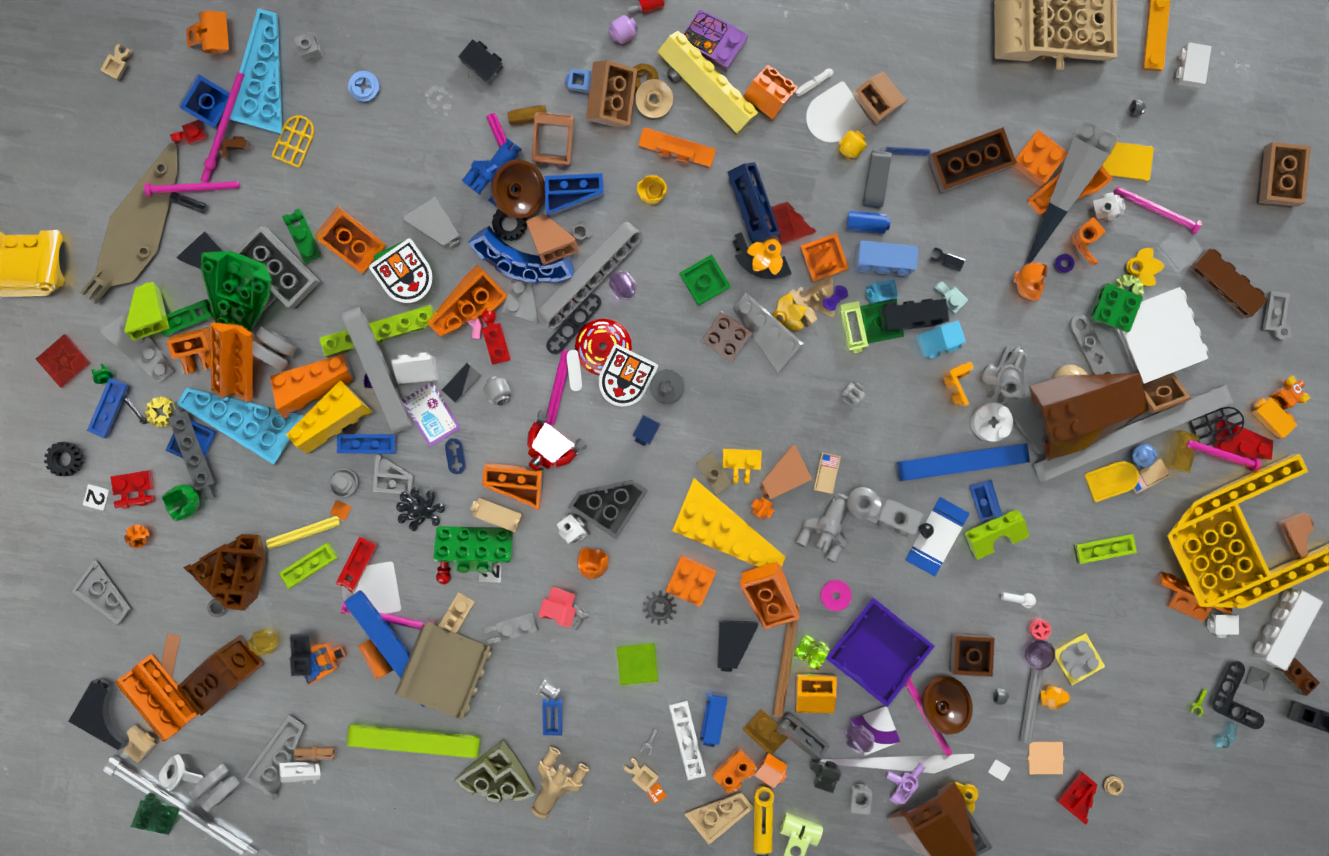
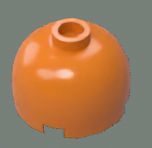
M1028 263L1022 267L1020 272H1016L1014 283H1017V290L1023 298L1036 302L1040 299L1045 286L1044 276L1047 277L1048 267L1046 264Z

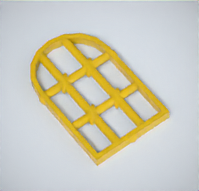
M297 115L289 118L284 124L283 134L285 129L291 131L287 142H281L283 135L280 134L271 156L300 168L313 140L314 127L309 119ZM300 118L307 120L301 132L295 130ZM296 119L292 128L287 127L290 121ZM309 123L312 129L311 136L305 134ZM296 133L301 136L297 146L295 145L294 147L289 145L293 134L295 135ZM306 137L309 138V141L303 151L299 147L302 139ZM279 144L285 146L280 158L275 156ZM289 148L294 150L290 162L283 159ZM298 152L303 153L299 165L294 164L293 161Z

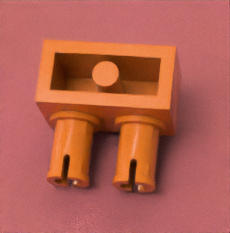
M209 327L174 335L166 341L172 359L180 358L184 374L197 371L192 354H199L203 370L211 368Z

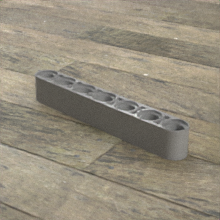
M629 222L623 223L538 310V318L550 329L557 328L641 242L642 233Z
M360 306L342 313L345 326L392 432L397 434L412 428L413 425L363 309Z

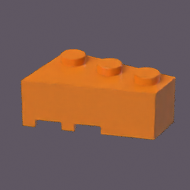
M486 463L483 468L482 486L539 510L544 468H539L535 471L531 467Z

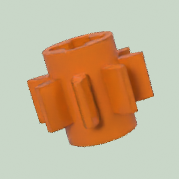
M761 497L760 500L755 498L751 505L754 508L751 513L762 520L766 516L771 518L775 512L771 509L774 504L764 497Z
M135 524L126 529L127 535L124 536V539L131 548H141L148 543L147 538L150 535L148 529L144 528V525Z

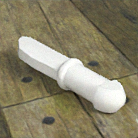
M826 69L823 73L803 84L796 91L797 97L820 85L827 78H831L833 70Z

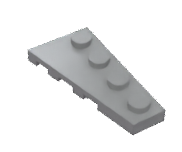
M129 310L99 331L158 383L163 382L176 372L150 335L132 341L125 333L124 329Z

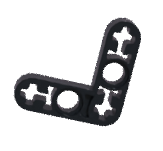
M1230 660L1225 665L1211 696L1210 707L1213 711L1252 729H1260L1265 722L1263 715L1233 701L1244 676L1245 666L1240 661ZM1237 665L1239 671L1233 673L1231 667ZM1227 675L1236 678L1235 681L1233 679L1227 678ZM1226 681H1230L1232 684V689L1228 692H1225L1222 687ZM1219 693H1222V694H1224V695H1227L1228 697H1227V698H1225V697L1222 698V696L1219 695ZM1216 701H1221L1223 707H1218L1215 704ZM1235 707L1241 708L1242 713L1239 717L1232 715V710ZM1246 716L1256 717L1258 723H1253L1251 720L1246 719Z

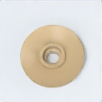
M647 80L637 89L635 95L636 106L647 117H662L672 107V90L661 80ZM651 95H656L657 99L655 102H651Z

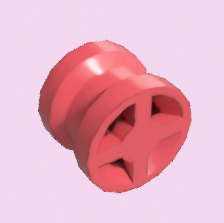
M1036 619L1030 623L1029 632L1033 637L1044 640L1050 636L1051 627L1046 621Z

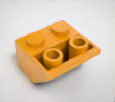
M796 674L795 712L834 713L837 677L835 674Z

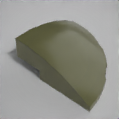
M504 741L484 753L455 778V781L464 790L472 795L477 793L485 796L486 800L500 803L502 800L513 799V802H517L535 795V790L527 774Z

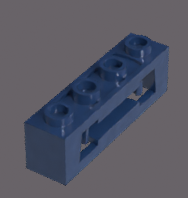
M756 162L744 163L727 171L752 244L764 242L780 235ZM752 174L754 175L757 186H754V181H752L751 178ZM766 215H768L771 224L770 228L768 227L767 219L765 218Z

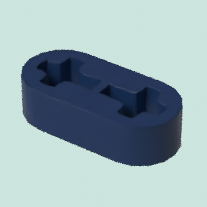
M449 439L445 444L449 471L453 474H461L466 469L463 444L459 439ZM453 441H455V444H459V448L456 449L457 455H454V451L449 449ZM455 457H457L458 463H462L459 471L456 468H452V465L455 464Z

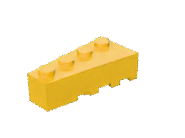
M340 380L286 436L297 448L308 454L327 442L328 438L332 435H338L343 431V428L349 424L353 425L359 421L360 417L365 414L368 415L373 411L351 387Z

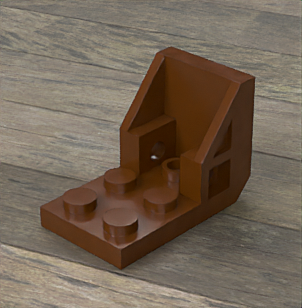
M239 635L208 657L177 687L198 713L203 716L225 695L253 675L264 664Z

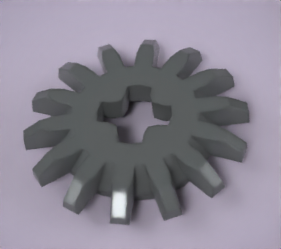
M659 591V596L652 592L653 598L647 596L646 598L649 602H643V605L647 606V609H643V612H648L645 618L652 617L650 622L652 624L654 620H658L657 625H660L661 620L667 624L666 618L673 620L670 614H676L677 611L672 610V607H677V604H671L674 598L668 599V592H666L665 596H662V591ZM656 603L665 605L663 613L654 610L656 609Z

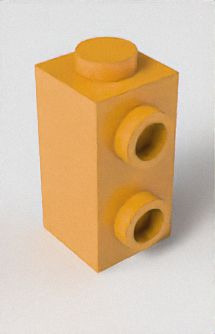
M1260 398L1254 403L1253 406L1255 408L1251 412L1277 439L1285 438L1297 426L1294 422L1295 418L1289 412H1285L1281 408L1280 402L1275 398Z

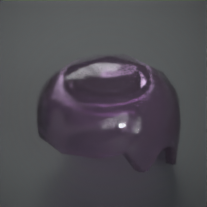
M1034 640L1025 650V661L1034 670H1045L1055 660V649L1046 640Z

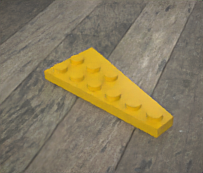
M695 478L693 479L672 531L755 566L761 567L778 562L782 568L786 557Z

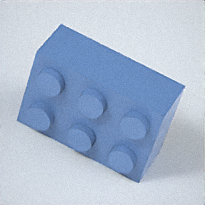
M860 241L856 245L854 268H858L859 272L870 273V270H877L878 274L889 275V272H897V276L907 277L908 274L913 273L917 268L919 246Z

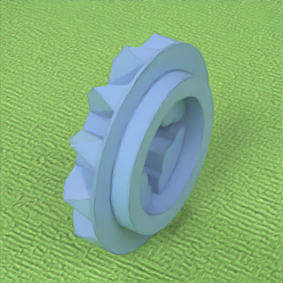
M359 71L350 78L348 89L354 99L361 102L370 101L377 95L379 83L372 73ZM366 81V84L371 88H366L363 93L362 89L358 86L363 85V82Z

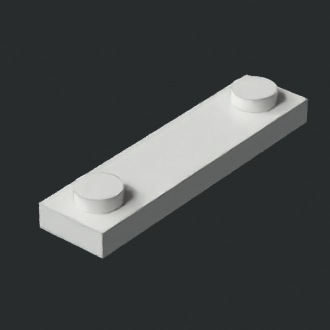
M688 701L670 704L669 709L687 780L705 777L706 772Z

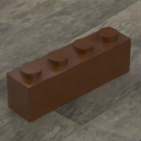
M1211 248L1204 250L1189 268L1245 318L1253 317L1268 300L1264 297V292L1257 287L1254 288L1250 284V280L1235 271L1236 268L1233 264L1225 262L1217 250Z

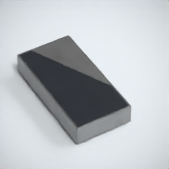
M466 362L441 391L454 403H457L482 375Z

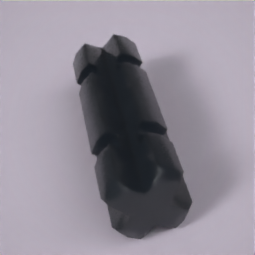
M176 192L170 194L169 200L171 202L179 203V205L192 210L196 209L197 212L202 214L206 212L207 204L184 195L181 196V194Z

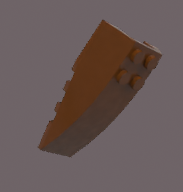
M1140 373L1064 375L1029 386L1033 405H1040L1048 440L1043 442L1047 461L1082 451L1149 410Z

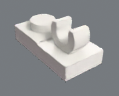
M319 761L279 764L281 783L302 781V784H305V781L312 780L313 784H315L317 780H320Z

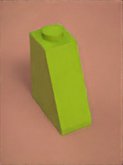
M154 282L144 283L142 286L134 289L124 329L132 341L169 329L161 290Z

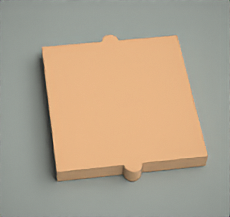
M1032 742L1029 744V756H1027L1029 760V774H1063V760H1065L1063 756V742Z

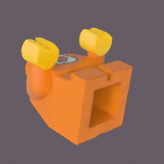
M1294 376L1284 380V386L1278 388L1270 395L1280 402L1283 410L1293 407L1297 402L1306 403L1311 399L1310 396L1308 397L1309 394L1302 390L1305 386L1304 382L1301 380L1297 382V379L1294 380Z

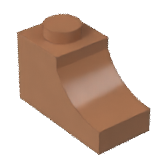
M1298 513L1280 521L1279 524L1294 557L1302 558L1307 556V539L1309 534L1314 531L1312 518L1307 513Z

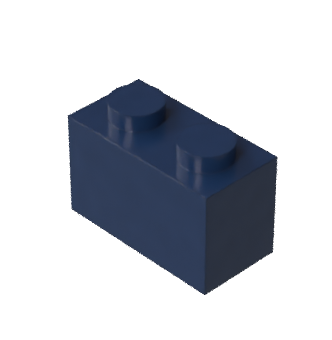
M643 415L632 435L636 437L634 441L643 446L646 443L650 445L660 427V423Z

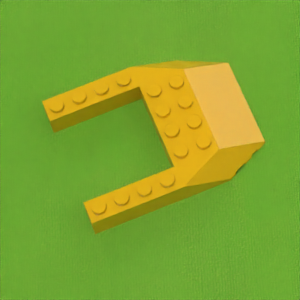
M1300 454L1285 457L1196 500L1168 533L1167 538L1200 607L1246 608L1329 570V544L1309 552L1305 557H1298L1269 570L1238 505L1247 499L1307 473L1308 470Z

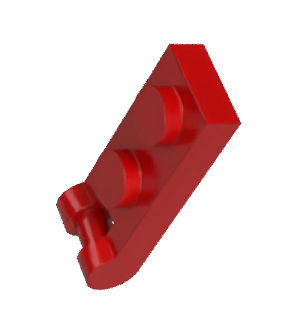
M359 537L337 579L336 585L339 587L343 586L349 592L354 593L378 545ZM348 575L353 577L352 581L346 579Z

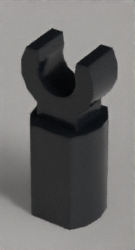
M940 248L933 249L934 252L939 254V257H931L929 259L931 262H942V265L961 271L965 259L950 253L944 254Z

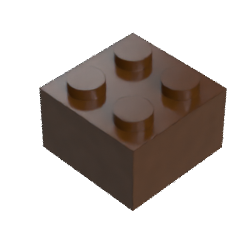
M952 634L950 672L954 675L993 677L995 638L987 635Z

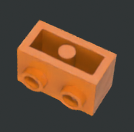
M739 747L712 774V777L728 794L731 791L736 792L742 786L741 782L745 778L749 779L755 774L756 764Z

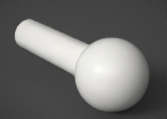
M1002 593L1000 597L1003 601L1020 603L1027 609L1033 608L1036 604L1035 596L1030 593L1023 596Z

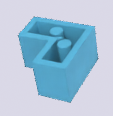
M959 320L916 336L923 357L929 356L930 359L941 356L940 352L944 350L950 353L961 349V344L966 343Z

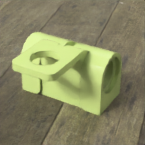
M785 812L779 829L780 834L790 837L784 856H792L790 849L793 846L801 848L799 856H805L809 844L818 846L823 832L822 825Z

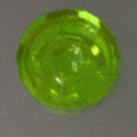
M805 635L794 656L802 661L808 660V665L818 670L825 661L830 648L821 643L817 645L815 639Z

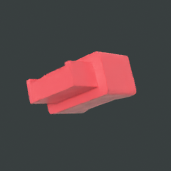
M551 587L549 598H543L538 617L550 620L555 619L558 625L571 627L576 608L572 607L575 594Z

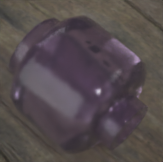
M619 270L610 276L609 287L617 298L629 299L635 294L634 291L637 288V283L628 271Z
M854 725L846 732V744L856 753H868L874 747V735L864 726Z

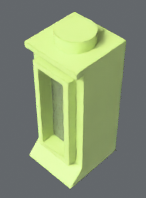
M856 301L842 304L838 308L847 350H853V354L864 352V348H867L869 345L860 303Z

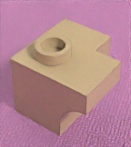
M136 724L126 732L129 736V744L124 749V752L138 764L150 754L158 742L152 733L145 732Z

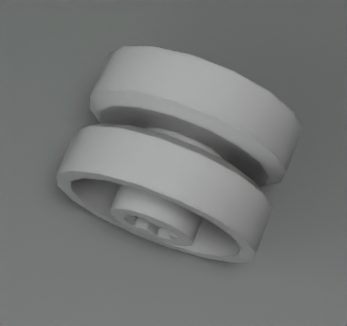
M260 326L255 335L264 344L253 341V355L271 366L284 371L288 361L280 353L286 356H293L297 347L281 335Z
M223 763L189 792L195 800L200 799L206 793L208 794L201 803L202 808L207 813L216 805H220L240 785L235 776L229 777L224 782L221 781L229 772Z

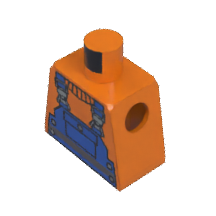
M329 643L311 646L312 674L305 676L307 684L314 683L338 668L336 661L345 658L342 647L332 650Z

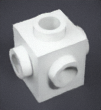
M1113 192L1103 194L1101 199L1093 201L1098 220L1107 219V221H1114L1119 219V215L1124 214V199L1120 198L1119 195H1114Z
M568 513L557 524L560 536L568 544H577L590 535L585 519L578 514Z

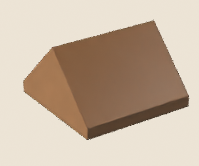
M1174 373L1143 384L1149 409L1146 411L1147 414L1156 413L1191 400L1190 395Z

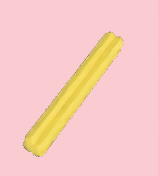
M338 516L328 518L266 540V545L268 549L280 547L340 526V520Z

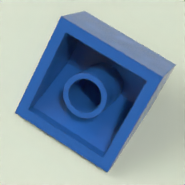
M197 73L178 106L215 128L224 112L230 93Z

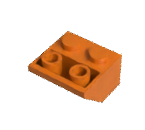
M767 65L752 81L743 97L771 119H774L798 87L791 80L779 74L776 69Z

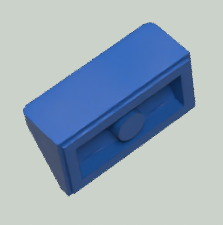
M991 479L970 486L980 522L1002 516Z

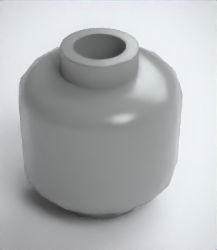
M493 376L486 381L487 383L483 390L489 403L500 406L510 400L511 389L504 378Z

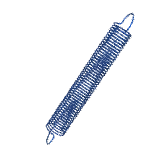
M886 146V148L882 149H886V152L897 150L899 147ZM903 148L898 150L897 153L892 154L911 155L912 153L921 152L922 155L912 156H930V150Z

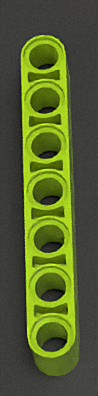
M348 725L346 745L351 747L467 758L478 757L480 737L364 725Z

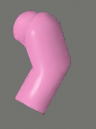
M478 317L473 321H468V323L472 327L471 338L480 340L483 323Z

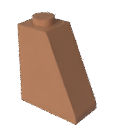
M545 214L526 220L543 266L579 252L575 238Z
M796 445L790 446L762 480L763 486L760 489L764 497L768 496L771 500L812 480Z

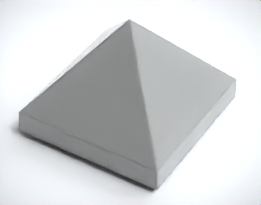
M1251 666L1245 684L1264 691L1270 673Z

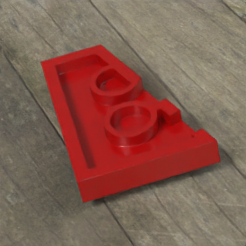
M1224 420L1215 423L1214 431L1226 426ZM1238 425L1233 427V429H1231L1232 433L1235 434L1236 432H1238L1241 426ZM1243 427L1239 434L1233 436V438L1214 443L1213 447L1245 458L1272 460L1274 441ZM1228 429L1215 435L1217 440L1230 436Z

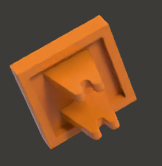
M837 233L800 246L812 282L849 270Z

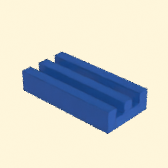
M543 699V735L562 736V699H558V702L554 701V699H550V701ZM547 707H550L551 730H547ZM555 707H558V730H555Z

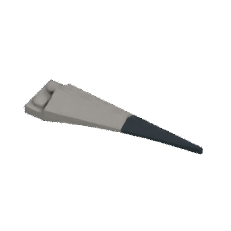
M1085 119L1083 120L1069 149L1026 264L1032 263L1067 212L1109 157L1120 136Z

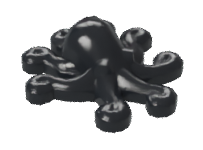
M417 487L412 488L410 493L417 500L409 497L405 491L400 494V500L408 504L404 505L402 502L396 504L397 511H407V514L403 513L398 516L399 523L403 524L406 520L416 519L409 524L411 531H416L418 525L422 524L425 519L431 520L433 526L440 524V518L431 513L435 511L443 513L445 507L442 503L432 506L435 499L434 491H427V501L419 493V488Z

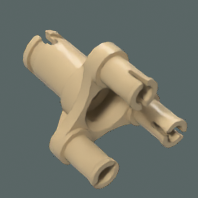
M553 747L549 748L546 756L537 766L543 780L541 784L542 789L534 801V806L532 805L530 809L534 815L542 819L548 817V813L551 812L558 798L562 797L564 793L579 792L582 787V781L589 772V768L584 764H578L572 777H567L570 774V769L568 768L562 774L565 767L563 765H560L557 771L553 769V765L560 755V751Z

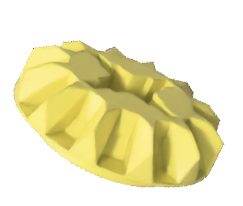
M165 397L153 398L147 404L145 411L147 420L156 427L169 426L168 418L173 415L169 404L173 402ZM163 407V412L167 416L160 415L158 417V413L154 408L161 409Z

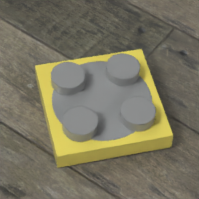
M1086 633L1051 651L1070 685L1078 683L1105 667Z

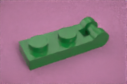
M299 208L294 210L295 213L286 214L282 218L304 264L307 265L322 258L323 255L303 212ZM299 220L300 224L294 227L293 221Z
M208 299L167 314L169 329L161 331L163 337L213 319V313L210 312L208 307L210 305ZM201 309L203 315L198 316L196 310Z

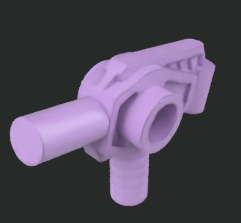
M919 763L911 774L905 773L902 777L888 772L886 779L898 784L896 791L889 799L896 805H904L919 787L917 778L925 770V767Z

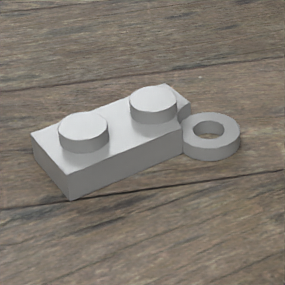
M1271 291L1268 293L1263 330L1275 331L1277 338L1281 340L1289 339L1292 330L1286 325L1290 294ZM1282 329L1287 331L1285 336L1281 335Z

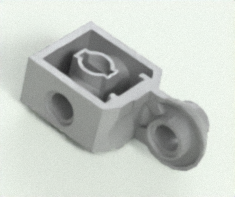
M865 487L853 490L847 500L848 510L854 517L868 519L874 523L878 520V525L887 529L894 527L896 528V533L906 537L909 534L915 535L924 515L888 498L877 495L874 491ZM861 498L868 500V506L865 509L859 507V500ZM899 513L901 521L896 523L894 518Z

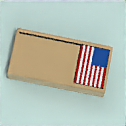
M821 453L813 490L833 494L840 456Z
M1162 459L1156 460L1150 467H1143L1138 470L1139 481L1135 488H1133V491L1137 494L1170 476Z

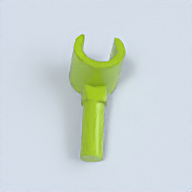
M1203 689L1197 702L1190 705L1191 713L1194 712L1195 708H1199L1197 716L1203 714L1201 705L1208 692L1207 690Z

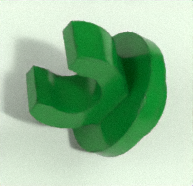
M101 363V370L96 371L92 369L93 381L96 384H107L109 378H112L113 375Z

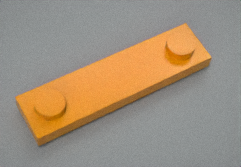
M1150 0L1143 69L1158 71L1164 69L1170 0Z

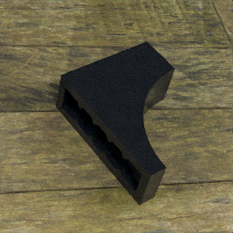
M95 679L90 682L68 722L111 747L120 750L125 747L128 740L117 732L110 718L109 701L114 688L109 686L110 683L104 679Z

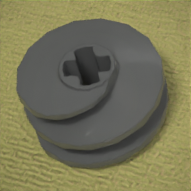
M665 369L657 372L650 382L652 396L663 404L676 402L684 392L683 378L673 370ZM668 381L671 383L672 390L665 392L662 384Z

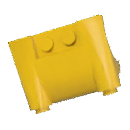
M59 230L40 231L39 235H3L0 232L1 297L47 296L63 286L64 277L59 265V249L64 241V237Z

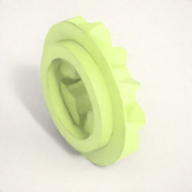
M1123 275L1113 284L1124 289L1122 284L1127 287L1134 284L1131 289L1133 293L1140 296L1144 293L1143 284L1139 278L1133 275Z

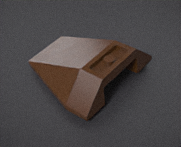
M955 781L938 789L936 797L908 812L903 808L887 817L896 834L921 856H977L965 799Z

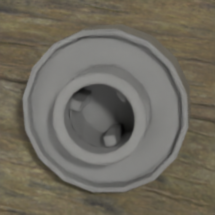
M339 469L330 476L329 486L335 495L347 497L357 490L358 478L351 470Z

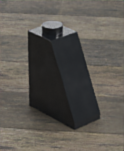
M204 231L176 258L201 269V258L204 252H222L225 250L209 233Z
M719 620L717 668H721L723 672H732L733 669H737L758 628L757 621Z

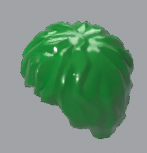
M185 484L173 487L162 496L166 511L175 522L194 515L199 508L200 502L196 490Z

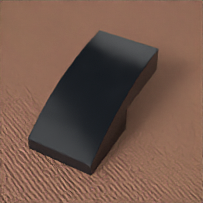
M310 633L291 634V676L311 675Z

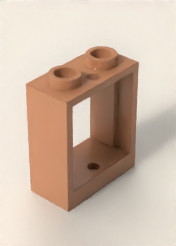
M536 112L534 118L532 161H536L538 165H547L548 163H555L557 167L570 165L575 116ZM541 123L568 126L566 156L539 153Z

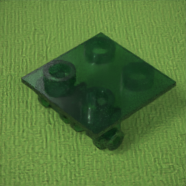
M149 793L145 796L144 800L140 801L130 827L169 835L180 808L156 803L155 794Z

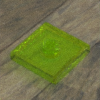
M655 643L616 647L620 685L659 682Z

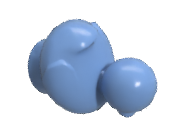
M1150 444L1139 445L1132 453L1133 461L1141 467L1152 466L1158 456L1156 450Z

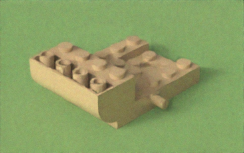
M994 0L995 59L1032 61L1040 55L1052 56L1056 58V70L1065 69L1064 58L1111 61L1117 58V0ZM1095 14L1101 18L1100 24L1095 21Z

